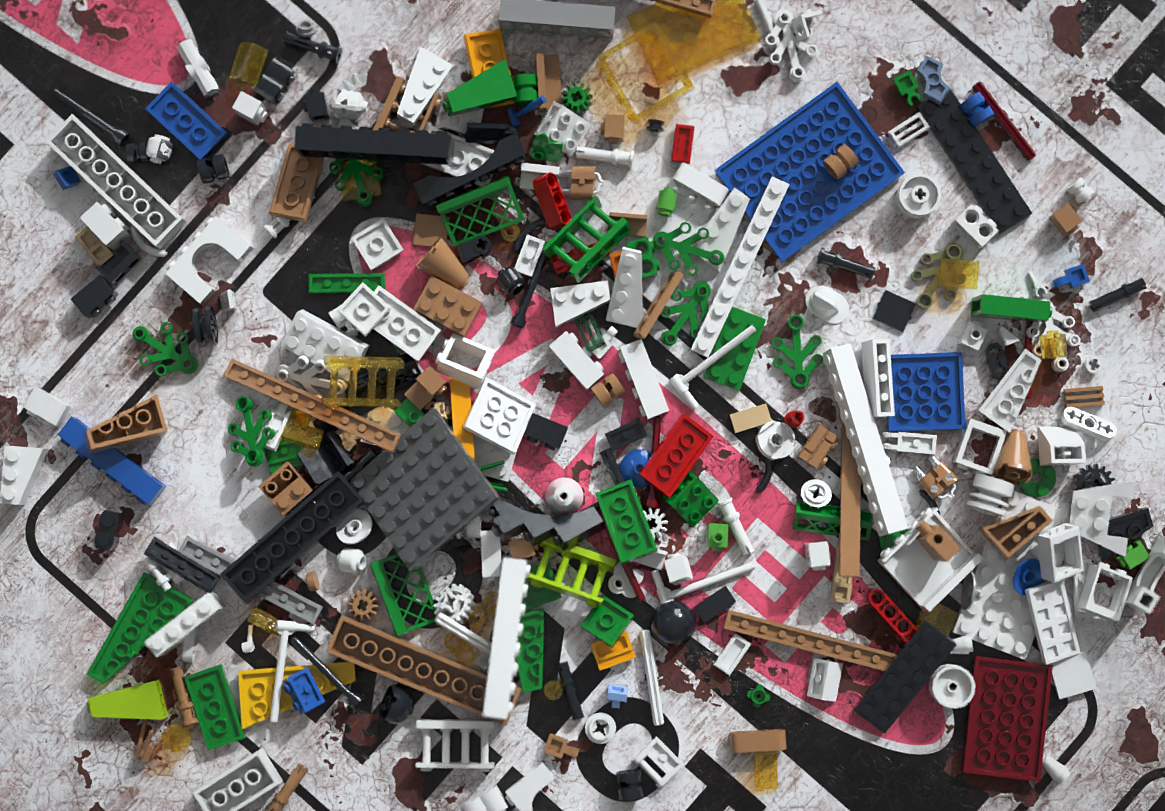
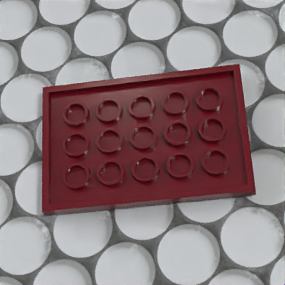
M974 656L972 677L975 683V692L969 702L962 772L1041 781L1053 665Z

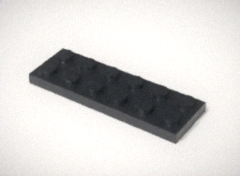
M924 620L854 707V711L885 734L956 647L957 643Z

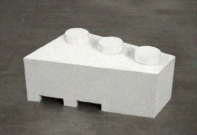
M608 281L550 288L556 328L610 302Z

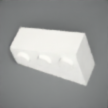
M5 445L0 503L26 504L38 472H40L42 462L49 449Z

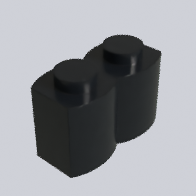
M273 58L257 82L254 91L273 104H276L277 101L281 102L285 96V88L291 86L295 80V72Z
M104 510L99 518L100 529L96 533L94 541L95 548L107 551H114L117 548L119 531L124 522L123 513L111 510Z

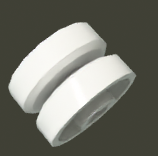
M921 173L911 175L902 182L896 191V206L900 213L907 218H924L931 214L939 205L941 190L936 180L931 176Z
M944 664L939 666L930 677L928 689L936 702L947 708L956 709L965 706L971 701L975 692V683L972 675L966 669L954 664ZM951 683H954V686L951 687V690H950L949 685H950Z

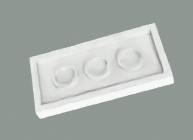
M430 126L428 133L436 134V131L443 130ZM448 133L455 142L453 165H423L454 177L462 176L485 163L494 150L476 143H466L464 138ZM491 178L487 181H478L474 184L481 187L483 185L490 183Z
M378 286L374 293L392 309L373 329L419 362L441 330L381 286Z

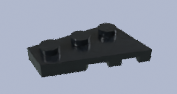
M1144 507L1109 518L1107 535L1128 538V542L1133 539L1135 540L1153 527L1149 508ZM1097 544L1102 561H1105L1114 553V551Z

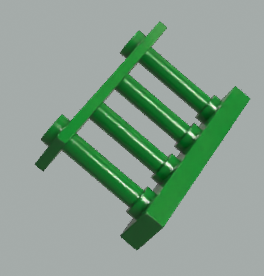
M597 196L587 201L584 208L552 239L548 240L542 248L548 259L555 254L571 267L569 272L577 283L631 231L630 225L625 218L622 217L619 221H615L600 209L602 205ZM594 214L611 227L606 234L602 235L587 223ZM580 228H583L598 241L592 248H588L574 236ZM567 241L584 253V256L579 261L573 260L560 249Z

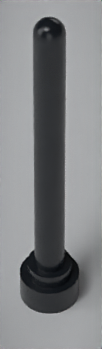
M53 88L51 90L53 96L111 134L114 142L120 146H123L128 141L130 133L124 129H115L58 89Z
M543 249L520 309L515 316H512L510 324L522 329L526 325L525 314L547 260Z
M297 637L291 639L292 644L347 697V704L352 709L363 700L359 693L352 692Z

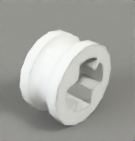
M1091 356L1085 359L1083 366L1088 373H1098L1102 369L1103 363L1099 357ZM1094 359L1097 368H1093V370H1091V365H1089V362H1093Z

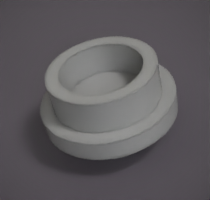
M301 21L298 23L296 32L299 36L308 38L315 34V26L310 21Z

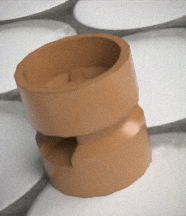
M843 144L835 151V155L831 154L823 161V164L827 171L836 180H839L847 173L846 169H853L859 164V160L855 153L846 144Z
M613 373L605 377L603 383L598 382L590 387L603 408L611 404L613 398L618 399L626 394L621 383Z

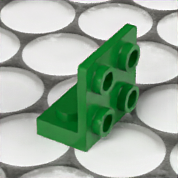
M691 471L687 473L670 498L664 494L661 496L691 527H694L719 502V499Z

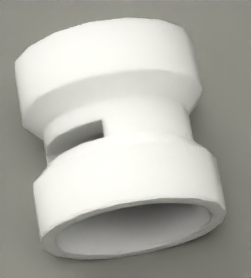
M1081 177L1067 189L1069 194L1075 195V200L1079 204L1094 192L1090 187L1084 185L1085 181Z

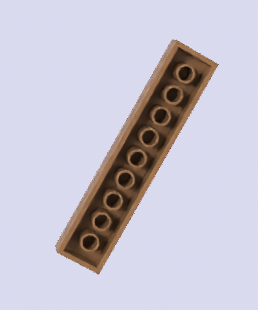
M341 615L326 652L483 716L488 680L487 673L346 615ZM516 685L514 695H510L509 703H513L512 711L522 689ZM507 715V719L483 717L506 726L511 715Z

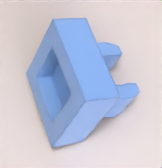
M609 684L607 699L612 700V708H619L620 701L626 702L628 687Z

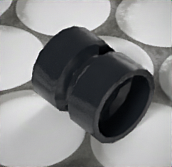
M224 154L212 156L211 160L208 158L197 160V168L203 184L214 182L215 178L219 180L230 178Z
M640 769L616 772L617 784L620 785L618 788L619 800L626 801L643 798V788L639 785L642 781Z

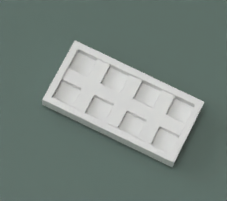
M1063 579L1059 583L1047 582L1025 589L1043 664L1047 665L1079 654L1080 649Z

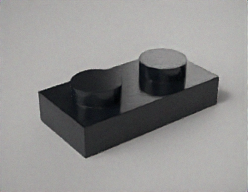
M640 418L605 433V436L613 452L646 437L647 433Z

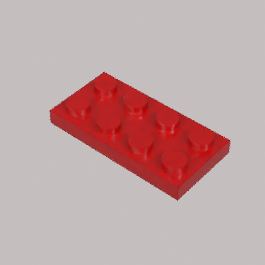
M682 413L638 475L666 497L670 498L714 436L685 413Z

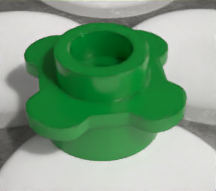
M758 684L754 690L747 692V696L752 699L754 707L758 708L765 701L770 700V695L764 691V686Z

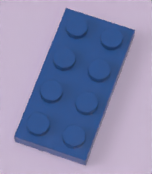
M172 81L145 108L199 159H204L228 134Z

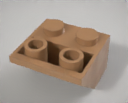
M288 461L258 486L283 516H287L315 492L308 481Z

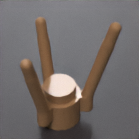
M143 719L138 743L135 747L137 751L134 757L143 762H148L150 757L154 758L158 750L173 733V728L169 730L154 750H152L153 746L149 742L153 730H150L145 742H142L148 719Z

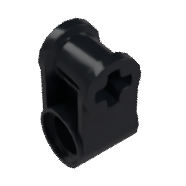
M478 236L456 245L454 249L461 265H465L490 253L492 242L486 236ZM481 241L488 243L485 245L486 249L484 250L479 247L481 246Z

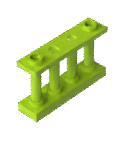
M552 537L541 542L540 546L543 547L544 553L536 575L530 573L528 582H531L530 584L536 588L545 587L585 601V604L590 607H600L603 599L599 598L598 595L605 574L608 571H613L617 560L576 545L563 551L560 546L555 545ZM555 551L561 553L563 557L554 581L543 578L551 553ZM575 558L580 560L581 564L571 588L561 583L569 560ZM592 564L598 566L599 571L591 594L579 590L587 567Z

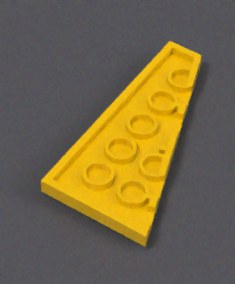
M325 663L345 685L356 681L354 663ZM314 665L284 667L283 680L308 667L322 695L338 689ZM276 668L238 671L242 729L270 718ZM283 682L279 713L293 708V700L290 694L288 695L285 692Z

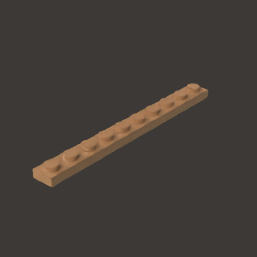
M231 359L223 375L228 379L392 453L395 452L402 438V435L237 360Z
M728 610L724 629L882 671L887 668L897 655Z

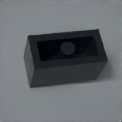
M99 275L74 295L71 301L85 317L90 319L91 317L95 318L101 313L100 309L105 305L109 306L115 302V297L119 294L104 276Z
M532 413L524 435L527 436L526 440L536 444L538 441L545 443L544 447L555 451L556 448H561L568 427Z

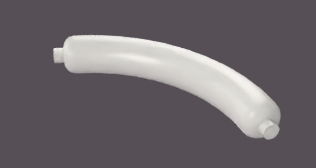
M131 224V236L143 251L157 257H165L168 254L165 250L156 249L148 245L139 235L137 228Z

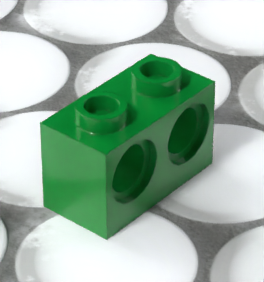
M648 237L627 242L625 244L626 248L636 249L639 245L646 248V253L642 254V265L649 264L651 271L648 273L642 272V280L656 277L658 275L657 271H660L658 259L654 260L652 254L655 252L653 241L649 242Z

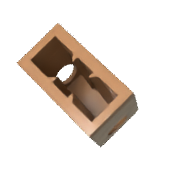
M924 519L916 524L915 528L920 532L916 539L933 560L948 562L961 549L939 526L928 525Z

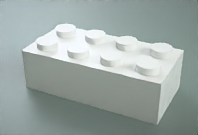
M304 310L296 313L281 344L282 347L299 356H306L314 364L318 360H324L327 363V371L348 382L354 378L370 346Z
M261 748L194 791L193 795L203 811H237L283 780L264 749Z

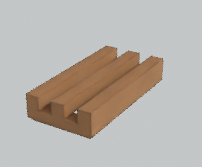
M1103 386L1063 389L1065 408L1105 405ZM1098 390V394L1079 396L1068 395V393ZM1099 398V402L1069 404V400Z

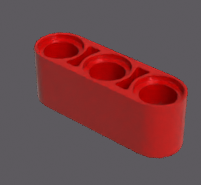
M549 172L533 180V188L547 226L551 230L564 227L571 221V215L556 175Z

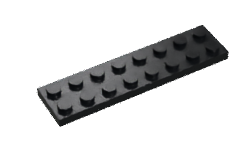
M950 89L941 105L927 100L916 109L918 112H921L929 124L931 132L987 217L997 225L996 229L1000 235L1031 215L1032 211L977 128L973 127L969 122L968 114L963 113L959 107L960 102Z

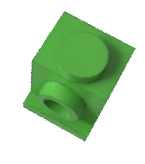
M1135 540L1132 542L1133 546L1128 545L1126 556L1118 555L1116 559L1122 568L1132 569L1150 558L1141 541Z

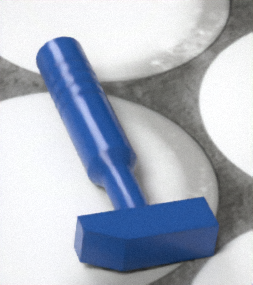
M543 95L522 107L517 113L514 107L509 108L508 116L514 127L521 125L518 117L544 104L546 98Z

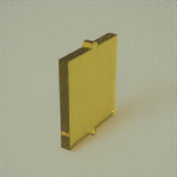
M937 604L930 612L919 611L920 616L915 627L918 629L926 620L948 636L951 629H954L953 624L958 612Z

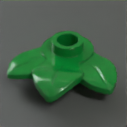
M546 133L539 134L533 139L529 155L535 160L559 161L562 159V155L559 153L563 149V143L548 142Z

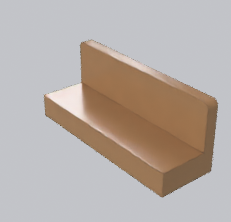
M544 51L536 52L538 96L543 95L546 98V102L539 106V112H548L554 101L562 105L559 55H544Z

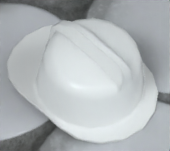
M816 286L807 293L806 306L814 315L831 324H838L847 318L849 304L839 293L826 286Z

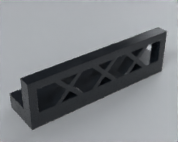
M404 353L347 382L348 387L344 392L348 400H351L379 383L386 395H389L417 381L416 379L422 373L415 359L409 354ZM413 368L417 372V374L411 377L405 376L406 372ZM393 378L399 379L395 385L388 384L389 380Z

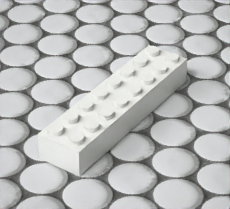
M73 114L45 141L157 248L161 249L186 223L173 208Z
M503 557L483 716L507 719V715L512 713L513 703H509L510 695H514L515 683L511 682L512 675L516 676L518 664L514 663V658L519 656L520 644L516 642L517 636L522 634L523 624H519V619L524 616L525 604L521 603L522 597L526 598L528 585H524V579L529 577L530 565H526L527 560Z

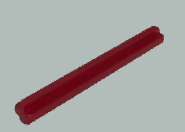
M981 81L977 82L972 87L974 92L982 94L986 100L984 104L991 107L995 113L993 117L1027 161L1033 159L1036 156L1035 151Z

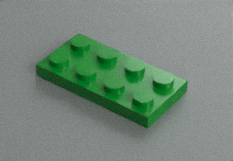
M732 307L722 327L713 354L751 325L754 326L756 332L709 366L704 378L740 391L766 319Z
M632 480L595 493L622 565L658 551Z
M220 664L185 676V682L207 749L211 750L246 738L223 665Z

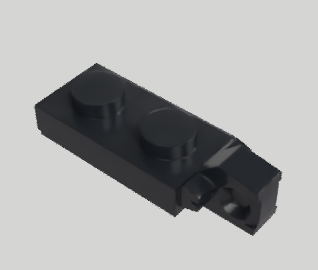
M467 123L465 142L498 144L499 141L515 133L519 135L516 126H509L507 124Z

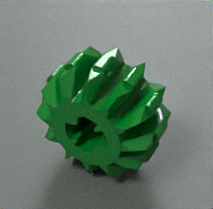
M573 82L574 88L566 85L568 91H562V95L565 97L561 98V102L565 103L564 106L566 108L570 107L572 112L577 110V115H580V109L587 112L586 106H592V102L589 100L593 99V95L588 94L590 92L589 87L583 90L584 83L577 87V83ZM577 95H579V96H580V100H577V102H574V98H573V97H576Z

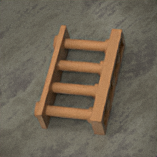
M396 77L373 130H378L379 128H389L392 131L407 129L393 123L390 119L392 113L398 112L400 106L398 99L400 95H404L407 86L405 85L404 78ZM435 92L434 97L428 104L430 106L426 115L421 114L417 120L422 123L419 130H426L434 111H438L442 102L439 93Z

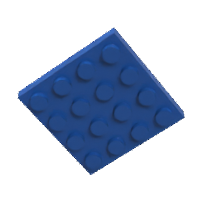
M962 352L891 355L895 416L887 417L888 432L966 429Z

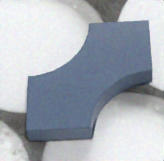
M926 56L917 69V74L924 79L926 84L923 97L941 105L950 91V87L944 83L941 77L943 64Z

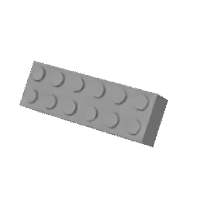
M500 0L499 26L505 33L522 31L526 35H532L536 32L541 33L543 36L560 34V37L571 38L572 35L579 36L580 39H590V37H596L601 41L613 39L615 7L538 0Z

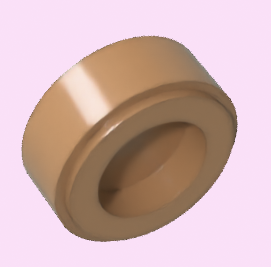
M315 571L307 573L306 581L309 590H319L320 584L317 573Z

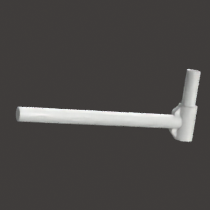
M753 325L685 376L676 374L669 380L692 409L698 407L699 404L688 391V382L756 332Z
M750 562L673 591L664 587L658 569L652 571L651 574L657 587L656 592L660 603L663 604L674 601V598L746 573L755 568L753 563Z
M276 620L275 631L281 634L270 722H278L288 635L293 634L295 631L313 633L315 630L314 625Z

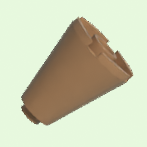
M439 238L416 264L418 269L456 289L459 287L463 289L469 282L467 279L469 274L442 238Z
M1013 429L1011 434L1007 433L993 469V476L996 475L997 479L1013 485H1017L1019 481H1024L1023 484L1031 481L1033 474L1027 435L1022 430Z

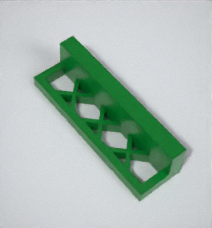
M802 500L796 501L793 530L839 536L840 530L837 529V526L840 525V506L827 504L818 509L817 507L810 508L809 504L804 503ZM860 509V527L867 528L866 533H860V540L869 541L873 526V514L870 510ZM806 519L809 523L805 525L798 524V520ZM820 522H826L828 526L819 527L817 524Z

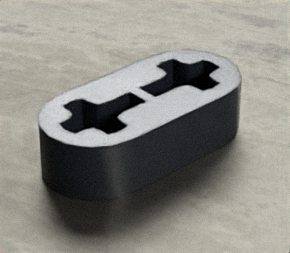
M992 343L985 349L987 364L991 376L995 379H1002L1009 371L1006 356L1000 344ZM992 347L999 350V353L996 354L997 360H995L994 354L990 355ZM996 362H998L1000 368L1004 369L1001 372V376L999 373H995V369H997Z

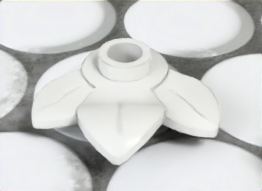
M619 562L613 569V576L608 581V587L615 594L622 593L627 598H634L636 594ZM632 569L640 584L644 578V573L641 570ZM616 580L621 582L620 587L615 585Z

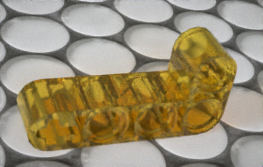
M495 591L488 594L473 609L474 612L468 614L469 619H463V623H471L473 633L496 612L497 604L490 607L493 609L490 612L483 603L486 602L488 605L492 601L490 597L498 596L499 592ZM478 609L486 611L485 619L477 618L476 611ZM452 632L445 637L444 644L446 648L461 663L470 664L474 661L476 651L468 642ZM450 636L458 638L459 643L457 646L449 644L448 639ZM464 650L471 651L472 658L470 660L462 658Z

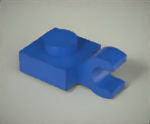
M1084 264L1064 270L1066 276L1052 281L1055 288L1069 284L1071 289L1090 282Z

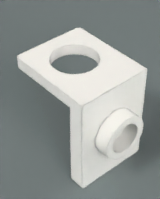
M811 9L800 12V16L791 19L797 41L810 36L805 20L823 14L822 10L811 12ZM799 25L803 28V35L799 32Z

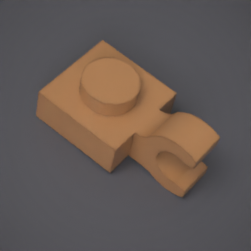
M550 733L544 753L562 759L564 753L577 757L580 749L568 746V739Z

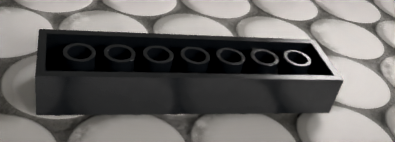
M308 123L296 126L294 149L301 157L453 165L455 142L451 135L445 131H436V134L428 133L429 131L417 130V133L409 132L408 129H398V131H390L389 128L371 130L370 127L352 129L351 126L345 125L340 126V128H333L332 125L322 124L321 127H313V124Z
M338 471L220 573L221 577L242 601L248 605L363 504L364 499Z

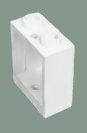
M453 333L450 340H445L442 348L444 350L443 354H438L435 362L438 364L436 372L479 389L493 361L496 350ZM452 348L482 359L477 372L447 360Z
M971 418L967 419L966 429L963 430L952 463L957 464L956 468L967 471L969 468L975 471L974 474L992 475L1007 431ZM972 429L997 438L987 468L962 459Z
M1065 523L1037 534L1042 579L1049 580L1051 583H1059L1062 579L1074 577L1077 573L1084 571L1078 526ZM1064 541L1066 564L1056 567L1053 545Z
M1102 562L1090 564L1077 609L1108 621L1119 622L1133 578L1127 576L1126 571L1120 569L1112 570L1110 565ZM1099 574L1118 580L1109 609L1091 603Z

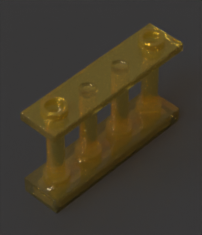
M324 356L323 363L330 369L329 398L321 397V402L327 408H338V406H384V409L393 410L395 407H401V402L398 399H394L395 375L398 369H404V361L401 358ZM340 367H348V370H350L348 398H337L338 370H340ZM360 368H367L369 371L367 399L356 398L357 372ZM379 368H386V371H388L386 399H375L376 374Z

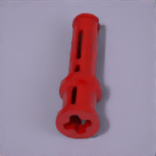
M791 411L785 415L784 423L790 426L791 429L797 428L804 421L805 415L802 411Z

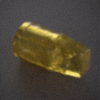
M255 606L247 622L261 628L263 631L276 636L279 635L275 631V622L278 619Z

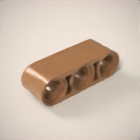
M785 729L729 732L731 753L786 750Z

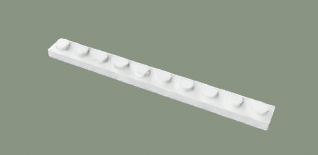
M771 177L691 348L692 351L707 358L709 357L787 191L788 183Z

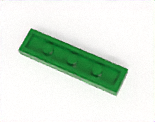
M385 273L309 274V294L353 293L362 282L373 292L378 286L386 290Z

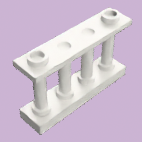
M417 719L416 728H421V732H423V762L417 761L416 768H420V771H432V768H479L480 772H489L490 768H494L495 762H488L489 732H491V729H495V721L490 719ZM433 729H440V732H442V762H430L431 732H433ZM452 729H460V732H462L461 762H450V732H452ZM471 729H479V732H481V762H469V732H471Z

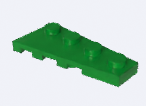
M544 608L525 612L524 616L519 619V624H523L521 636H517L516 643L520 644L519 656H515L518 664L523 693L542 689Z

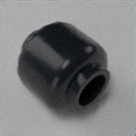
M504 267L498 272L496 283L506 295H517L524 288V277L514 267Z

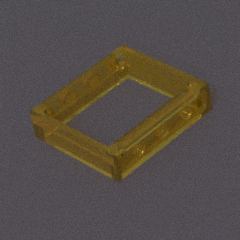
M656 21L597 56L599 60L597 65L602 73L606 72L608 76L606 81L611 89L615 88L618 95H616V98L621 106L625 105L627 109L625 114L630 122L634 121V123L638 124L696 89ZM653 31L684 87L637 114L606 59Z

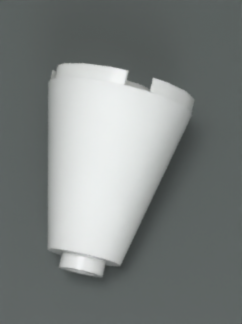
M558 478L547 487L545 501L548 508L557 515L573 514L579 510L583 503V491L580 485L573 479ZM562 492L567 493V499L562 500L560 498Z

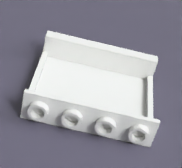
M937 507L925 509L920 514L921 518L917 522L913 521L908 526V531L904 535L900 534L893 541L895 544L890 548H885L880 553L881 557L877 560L925 612H930L984 559L979 553H974L939 515ZM924 519L928 525L939 526L961 549L948 562L933 560L916 539L920 534L915 528L919 521Z

